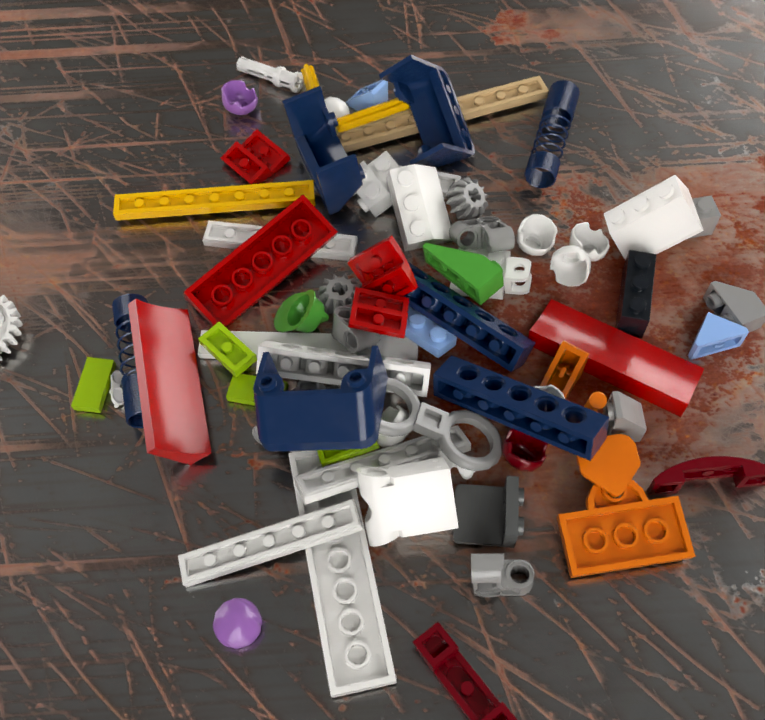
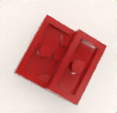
M258 129L242 144L236 141L220 157L224 163L250 185L260 184L291 160L285 151Z
M392 235L353 256L347 262L362 283L360 288L404 296L418 287L412 269Z
M356 287L348 327L404 339L409 298Z

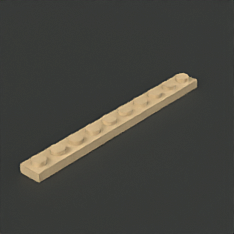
M539 75L457 97L464 120L546 99L549 90ZM411 110L396 113L341 133L336 129L337 136L346 152L419 133Z

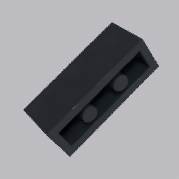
M629 250L622 270L615 328L634 337L642 338L650 321L657 254Z

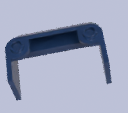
M410 54L379 74L380 79L394 84L395 88L393 91L396 98L410 105L423 145L418 148L417 157L410 160L411 165L440 167L464 160L475 154V147L450 78L442 67Z
M318 86L282 102L298 151L330 216L339 212L363 185L362 179H365V174L362 166L358 164L355 153L348 156L335 130V127L338 126V121L334 112L329 113L322 89Z
M378 345L371 348L368 369H355L348 372L341 381L340 389L284 391V382L276 369L270 353L263 352L253 387L258 438L263 448L274 452L365 449L372 446L379 437L388 381Z

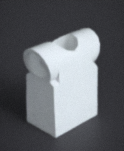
M443 457L391 466L387 469L361 467L356 470L360 495L369 505L365 517V526L370 546L376 547L387 544L399 536L409 537L459 528L450 468Z

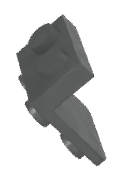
M506 476L504 487L458 484L456 486L455 506L459 528L453 529V540L455 543L515 547L518 536H523L524 517H519V506L524 505V488L519 487V476Z

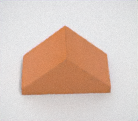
M563 340L540 386L554 385L564 394L566 400L583 373L589 353Z

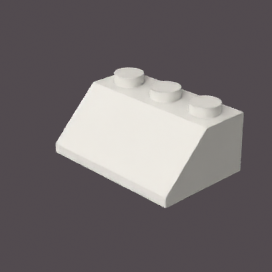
M412 164L389 169L386 180L404 251L423 248L422 246L425 243L437 245L451 242L452 240L449 237L451 225L436 167Z
M676 175L604 213L609 233L625 261L629 250L658 254L704 231L689 189Z

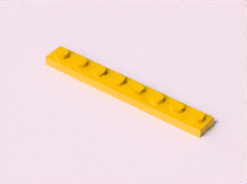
M304 180L117 194L114 197L113 215L117 221L287 208L301 195H304L315 206L314 181Z

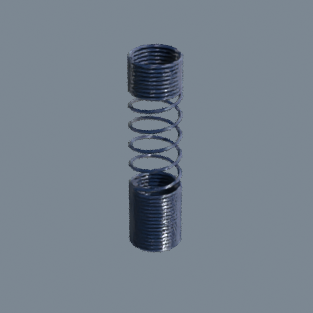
M560 80L553 83L547 96L539 123V130L536 133V139L534 140L531 156L529 157L524 174L526 181L537 188L551 187L557 178L561 163L560 158L563 156L562 149L566 145L567 131L570 130L580 94L579 88L570 81ZM547 126H551L553 128H562L564 131L556 132L549 129ZM545 127L554 133L543 134L541 129ZM555 133H566V136L563 139L560 135H557ZM545 135H555L562 140L554 141ZM543 136L551 142H563V146L560 148L554 143H540L539 138ZM543 144H551L559 149L552 150L546 148ZM541 146L549 151H560L561 154L557 157L550 152L537 151L536 147ZM536 168H543L550 172L539 171Z
M128 293L117 297L112 303L114 324L117 327L115 334L119 339L117 341V347L120 351L118 359L122 363L120 365V372L123 375L121 385L126 423L131 427L144 428L137 373L130 374L136 371V366L126 364L127 361L135 358L134 354L124 352L125 349L133 346V342H127L122 338L132 334L128 304L134 299L146 303L148 301L142 295ZM120 329L127 333L119 337L118 331ZM120 341L129 345L121 349ZM122 353L132 356L124 362L121 359ZM123 365L135 369H132L126 374H124Z

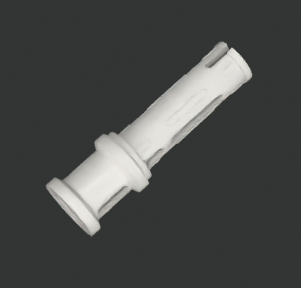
M242 56L237 61L238 71L269 80L276 87L284 86L290 88L291 92L298 93L302 88L304 77L301 72L293 73L287 71L285 67H271Z

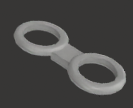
M388 377L386 390L394 392L406 402L409 409V418L399 423L386 422L381 419L379 434L395 437L404 436L415 431L438 441L441 451L451 462L471 471L488 470L498 463L503 453V441L497 428L487 418L467 410L448 413L424 402L420 404L417 395L409 386L397 379ZM461 423L478 428L488 439L490 444L489 454L485 457L475 458L462 453L451 440L450 428L455 424Z

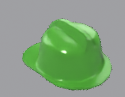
M311 289L294 294L281 304L275 315L274 327L278 332L295 330L311 333L319 324L328 321L329 316L324 312V304L316 298L315 291Z

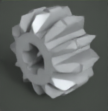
M466 177L453 182L449 186L450 189L445 193L449 199L445 204L450 205V213H456L457 220L477 219L485 213V209L489 206L486 201L489 195L483 192L484 186H479L477 179L471 180L470 177Z
M346 273L342 278H338L334 274L333 280L324 279V286H319L318 299L324 304V312L327 315L333 313L334 316V310L338 306L352 304L355 288L361 287V285L357 284L355 277L348 279Z

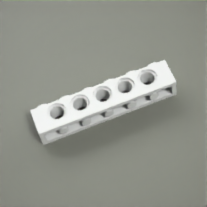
M265 340L258 347L256 374L263 352H269L281 378L341 386V381L348 372L355 369H368L370 354H352L348 351ZM381 356L389 378L397 379L406 384L417 396L427 397L431 370L430 362Z

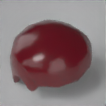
M511 428L502 445L503 456L514 468L520 471L533 472L541 467L547 455H545L548 443Z

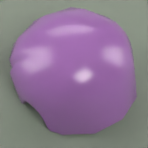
M231 80L224 83L221 88L223 106L230 113L247 115L255 109L258 103L257 95L254 88L249 90L246 87L244 81Z
M233 598L224 602L216 610L213 620V630L217 639L224 646L234 649L251 645L259 636L262 626V617L257 607L251 601L243 598Z

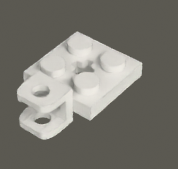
M459 247L458 250L484 255L490 261L494 260L502 267L504 286L493 294L490 299L503 300L504 290L506 294L517 295L530 292L532 281L530 260L511 257V251L506 250L489 253L481 248L465 250ZM517 267H523V268H524V271H523V270H516L515 268H517ZM451 282L450 289L462 296H468ZM515 282H525V284L519 286Z

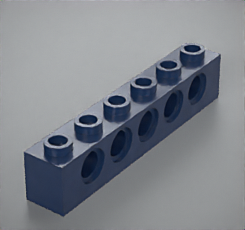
M409 263L418 285L416 290L402 296L409 298L408 305L508 371L513 372L524 365L536 342Z
M451 355L433 374L434 396L586 460H592L607 438L609 416Z

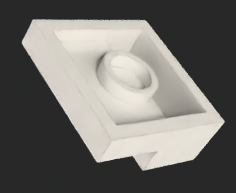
M387 151L368 165L364 160L360 163L365 179H362L363 185L354 194L360 197L357 202L366 213L370 210L375 218L393 205L386 179L389 169L400 167Z

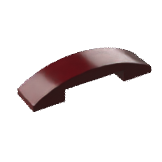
M710 456L688 460L668 468L655 477L647 489V494L649 496L678 493L685 481L733 477L736 488L765 485V464L731 456Z
M439 622L412 641L435 677L469 720H517L503 701L500 703L459 652V647Z

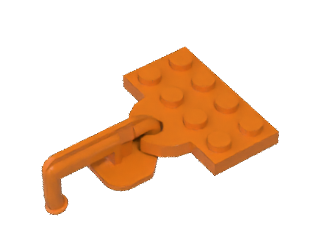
M593 392L584 407L598 412V409H602L606 405L607 398L602 392ZM624 434L608 435L591 461L576 455L581 475L595 485L589 490L585 500L586 510L558 514L556 517L570 578L696 557L679 496L648 500L643 488L632 480L640 467L639 454L632 438Z

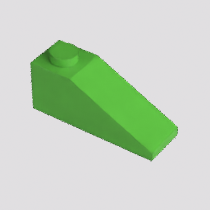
M425 243L422 246L426 263L479 305H482L504 286L502 267L496 261H490L484 255Z

